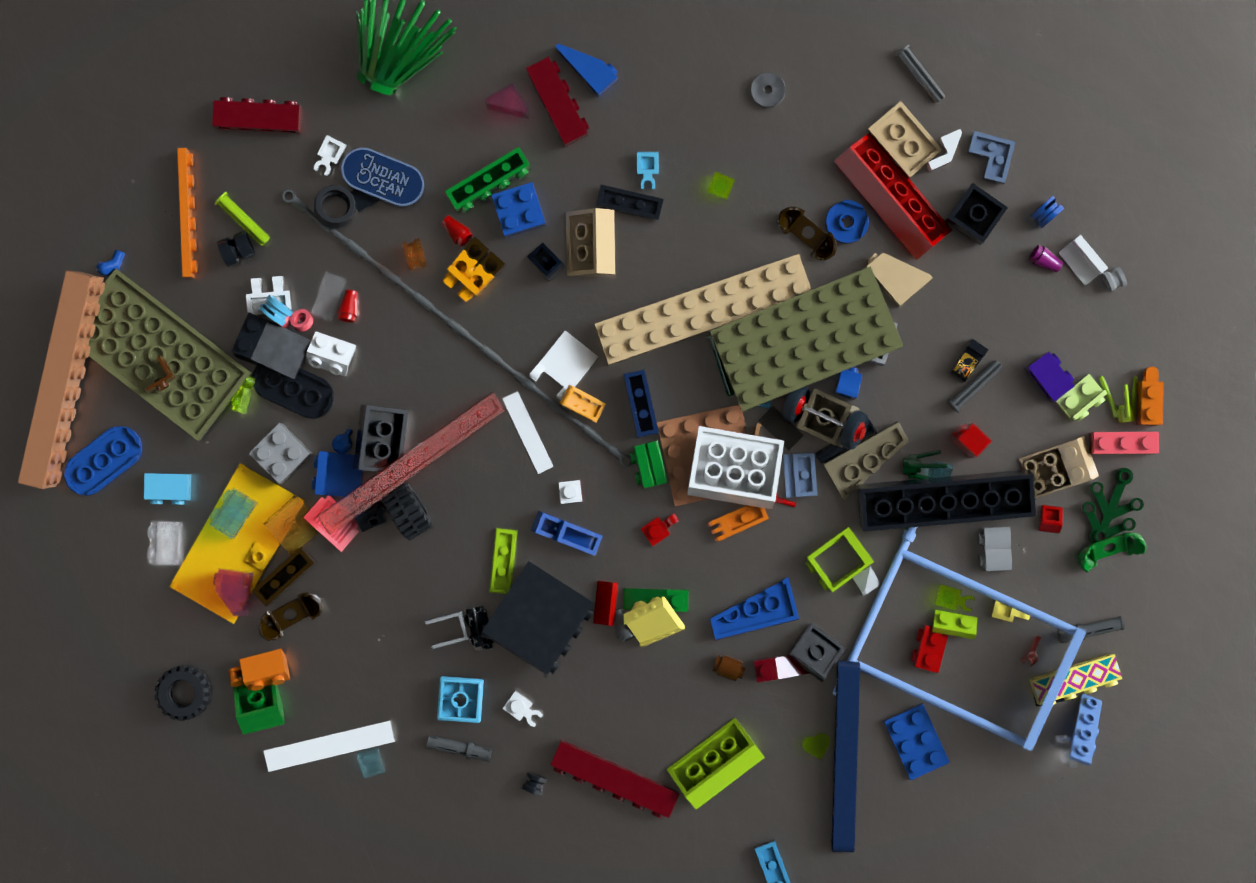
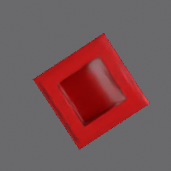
M1042 505L1039 531L1060 533L1063 526V507Z

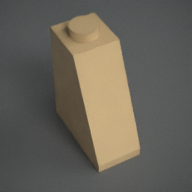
M875 253L866 261L869 265L865 268L871 266L877 283L897 307L902 305L933 278L930 274L885 253L879 256Z

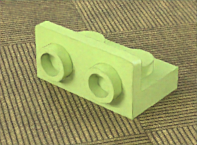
M1087 374L1074 385L1075 387L1055 401L1071 421L1076 419L1081 421L1089 414L1087 411L1093 405L1096 408L1106 400L1104 396L1107 392L1101 389L1090 374Z

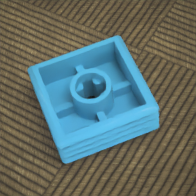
M442 676L439 684L437 719L479 723L481 721L484 680ZM459 694H463V698H466L462 705H458V701H455V697H458Z

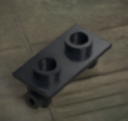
M483 606L466 609L465 622L470 627V643L475 651L493 648L492 643L494 641L491 639L487 641L481 637L482 626L487 625L489 622L486 609L484 610Z

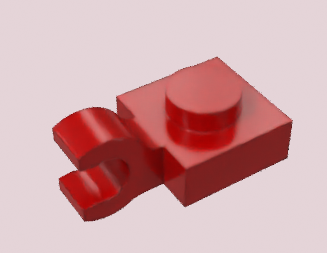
M675 513L664 521L657 517L642 527L641 530L651 545L654 546L670 535L667 528L678 522L679 519Z

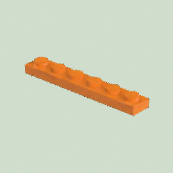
M177 148L182 277L194 279V273L198 272L197 260H194L193 253L197 251L196 239H193V230H196L195 217H192V209H195V198L191 196V188H194V176L190 175V166H193V154L187 148Z

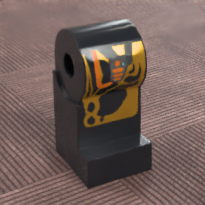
M971 339L950 373L966 382L989 349L976 340Z

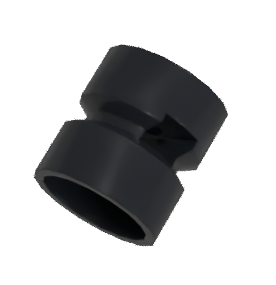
M245 230L234 234L233 239L227 237L217 241L220 254L227 267L239 263L241 258L247 260L256 256L251 240Z

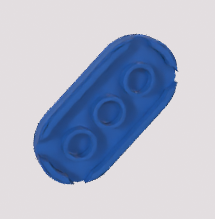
M119 426L106 430L66 463L64 480L68 488L80 495L98 493L139 460L142 453L140 437L128 427Z

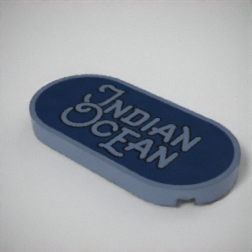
M369 148L354 149L343 159L341 166L342 176L348 186L359 192L397 207H407L415 204L423 195V176L412 165Z

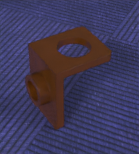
M158 356L157 359L167 376L145 388L146 392L152 393L156 390L160 392L169 387V382L176 379L165 358L162 356Z

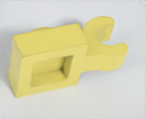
M995 600L991 617L1013 622L1014 616L1029 620V615Z

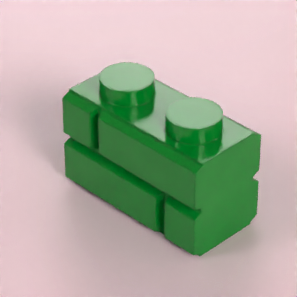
M658 441L633 446L630 456L632 465L637 464L639 471L635 473L637 485H642L644 489L668 483Z

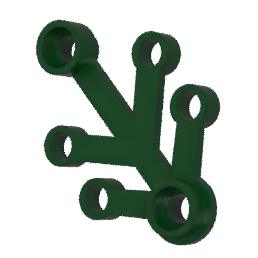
M1120 468L1115 472L1114 478L1117 483L1109 504L1103 494V484L1093 482L1090 485V492L1094 494L1103 514L1100 524L1094 513L1096 510L1095 504L1085 502L1082 505V511L1087 515L1092 527L1089 535L1091 543L1100 541L1097 538L1099 532L1104 534L1103 540L1125 530L1132 531L1136 527L1134 519L1125 518L1121 524L1109 528L1112 519L1133 510L1139 511L1144 507L1142 499L1133 498L1130 503L1117 508L1125 486L1133 480V473L1130 469ZM1123 472L1128 474V479L1125 481L1121 478ZM1095 484L1100 486L1099 492L1093 490ZM1136 500L1140 502V507L1137 509L1133 506ZM1087 504L1092 506L1091 512L1085 510ZM1128 520L1132 522V527L1129 529L1125 526Z

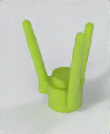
M1100 376L1103 389L1107 392L1106 396L1112 409L1113 418L1118 417V423L1135 421V415L1137 414V376L1133 377L1131 404H1129L1128 385L1124 384L1125 404L1118 405L1119 409L1115 406L1104 377Z

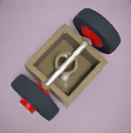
M807 387L789 393L782 408V418L784 420L796 423L801 418L797 426L798 429L836 446H844L851 450L855 449L864 437L869 420L867 414L858 411V407L815 388L811 397L810 390Z

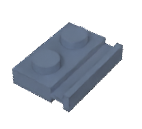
M814 452L783 455L786 498L816 496L817 482Z

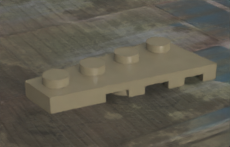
M898 421L861 441L855 449H847L823 463L844 502L858 489V484H864V481L880 469L883 463L889 460L909 441Z

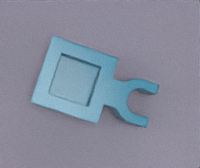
M637 152V174H643L641 189H644V182L647 180L651 181L652 189H655V180L652 174H659V152Z

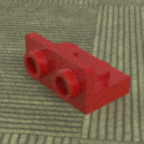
M923 625L922 629L919 628L916 636V641H919L917 650L913 649L911 655V662H914L913 667L939 673L948 635L932 632V627Z

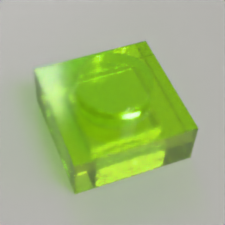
M715 171L707 192L727 200L735 179Z

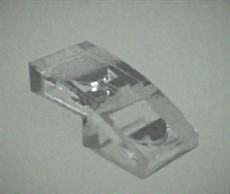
M326 272L311 311L312 316L332 322L345 287L346 279Z

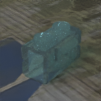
M233 488L231 491H226L222 497L224 503L220 509L216 508L210 516L212 520L210 525L231 539H235L258 503L240 490Z

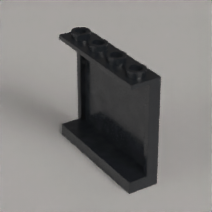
M528 561L483 629L481 637L487 641L491 639L544 673L543 677L547 678L549 673L553 675L560 664L557 663L561 655L565 657L570 650L569 642L572 637L577 639L583 628L580 625L583 620L588 622L594 610L591 608L594 602Z

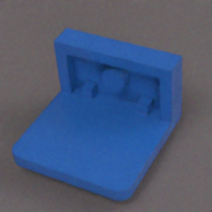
M319 451V455H315L314 468H317V475L312 479V490H315V494L359 498L361 495L363 470L353 469L355 455Z

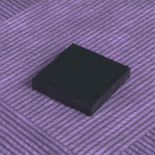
M811 622L787 657L823 682L846 648Z

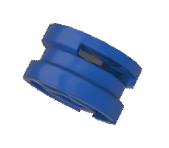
M1051 196L1030 216L1033 220L1036 219L1039 222L1038 225L1043 228L1064 207L1061 204L1058 205L1056 198Z

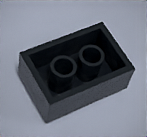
M371 405L360 406L353 469L401 475L408 410Z

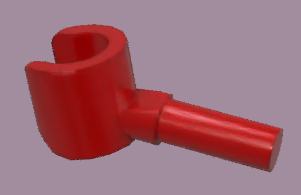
M776 493L774 504L779 503L795 508L796 502L783 499Z

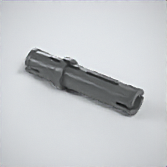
M1121 616L1085 625L1080 623L1076 624L1075 627L1086 631L1083 638L1085 640L1087 637L1124 630V622ZM1058 630V638L1061 643L1072 641L1073 635Z
M430 734L426 745L428 749L465 756L469 760L474 758L490 762L492 748L474 745L473 742L463 743L440 738Z

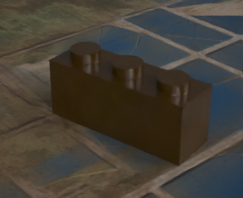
M299 547L251 591L266 607L270 606L317 562L304 547Z

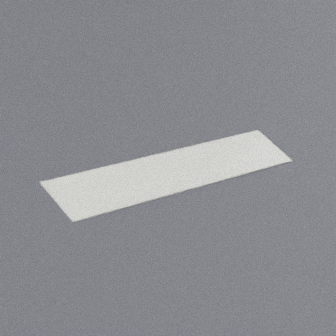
M518 391L502 398L537 473L539 474L554 467Z

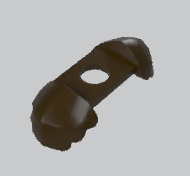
M791 206L780 211L777 220L779 228L785 234L791 231L813 250L811 253L812 257L820 261H826L835 256L837 243L834 235L831 232L826 233L805 216L803 209ZM810 226L814 229L815 234L812 238H805L802 231L804 227Z
M308 592L300 593L297 595L298 598L276 610L265 612L258 624L260 635L267 641H274L283 636L282 630L309 616L311 620H314L322 612L320 597ZM289 608L296 611V617L291 620L286 619L283 615L284 611Z

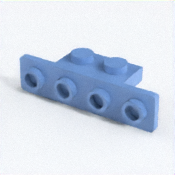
M1082 694L1069 758L1089 766L1096 750L1095 740L1099 733L1098 723L1102 701Z

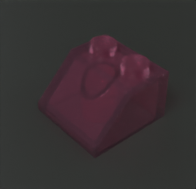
M219 569L218 573L216 572L214 575L213 584L216 586L215 591L234 616H247L254 573Z

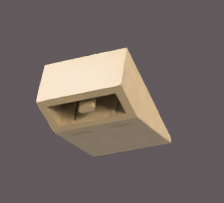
M1085 436L1019 458L1022 470L1029 469L1034 474L1035 498L1099 477Z

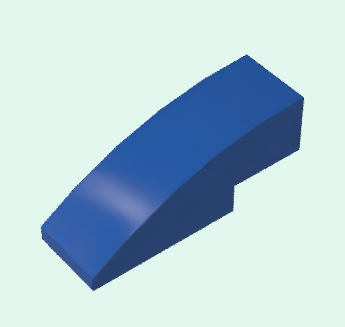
M538 511L530 530L594 556L603 537L600 534Z

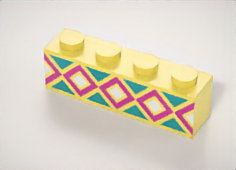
M1109 653L1071 665L1056 700L1064 698V701L1076 698V694L1083 691L1085 694L1097 691L1096 687L1105 685V688L1117 685V680L1122 679L1115 654ZM1058 670L1029 679L1037 704H1043Z

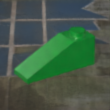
M624 588L623 610H631L635 602L638 601L648 604L654 597H665L675 612H688V589Z

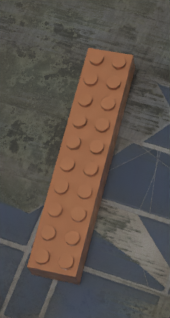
M66 271L18 483L46 489L56 487L61 480L62 472L60 468L66 459L67 452L65 451V446L71 437L70 424L76 415L75 402L81 394L79 385L86 371L84 367L85 358H88L90 354L89 341L95 332V325L93 323L95 316L98 315L100 310L98 301L100 295L104 292V277L80 271Z

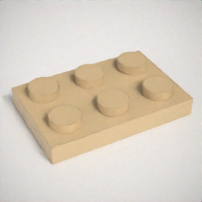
M901 101L868 128L871 135L908 178L912 177L943 150Z

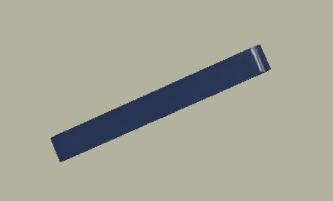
M837 661L832 852L854 853L860 693V662Z

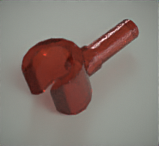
M1036 636L1030 652L1022 658L1023 664L1028 658L1032 661L1030 667L1037 663L1039 657L1036 653L1041 637Z

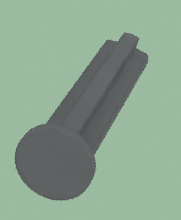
M908 44L895 56H899L932 100L938 103L945 97L944 93L908 48L910 45Z
M994 360L952 400L948 399L947 403L954 411L959 413V408L1002 369L1001 364Z

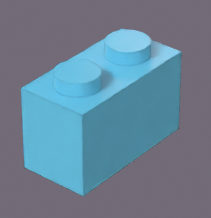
M144 473V499H150V504H163V500H171V504H184L185 500H191V475Z

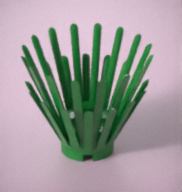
M364 0V9L361 8L360 15L356 11L360 67L356 77L362 84H365L367 79L371 84L370 89L385 95L396 94L399 86L443 54V51L434 55L441 49L442 44L456 33L454 31L457 27H452L446 34L441 35L435 41L451 23L452 20L447 19L436 32L430 31L424 37L441 13L439 9L435 10L422 29L415 26L414 24L425 6L424 0L418 3L405 29L406 20H400L406 0L399 1L385 42L384 38L390 18L387 12L389 0H383L382 7L378 8L375 29L376 0Z

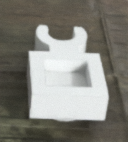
M327 135L317 153L322 159L315 163L314 170L318 171L319 167L324 165L326 166L324 175L328 176L331 172V162L336 165L338 164L347 145Z
M516 690L503 707L505 711L519 721L523 716L526 717L528 724L535 727L536 723L531 720V716L534 714L539 717L543 716L539 710H531L530 707L533 703Z

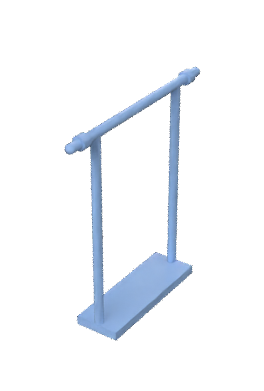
M917 527L904 529L900 546L847 661H858L857 658L903 558L1067 632L1074 637L1027 739L860 662L861 672L1032 751L1086 631L907 551L910 542H913L916 537L915 531ZM836 685L833 689L834 696H836Z

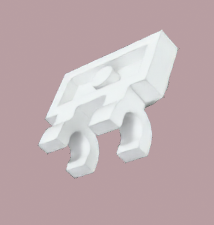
M283 276L272 277L274 292L262 293L261 278L251 279L252 294H246L247 311L249 313L263 315L264 313L259 307L261 304L266 303L268 295H272L291 309L290 291H283Z

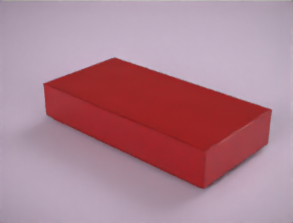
M597 581L594 624L614 626L618 583Z

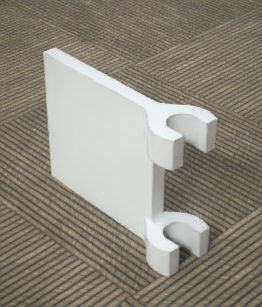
M564 331L539 364L532 370L529 377L536 382L541 374L545 372L563 386L556 397L561 401L568 385L575 387L598 359V356L567 331Z

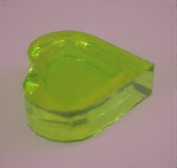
M818 733L815 737L807 736L802 742V747L806 752L822 760L830 745V738L825 733Z

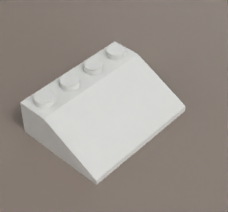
M699 426L687 495L773 509L784 441Z

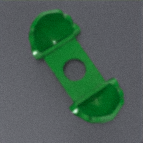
M1128 532L1091 543L1079 553L1077 559L1083 570L1089 572L1093 567L1097 566V560L1124 551H1126L1128 556L1132 554H1145L1147 545L1140 534ZM1110 543L1115 544V547L1112 550H1104V547Z

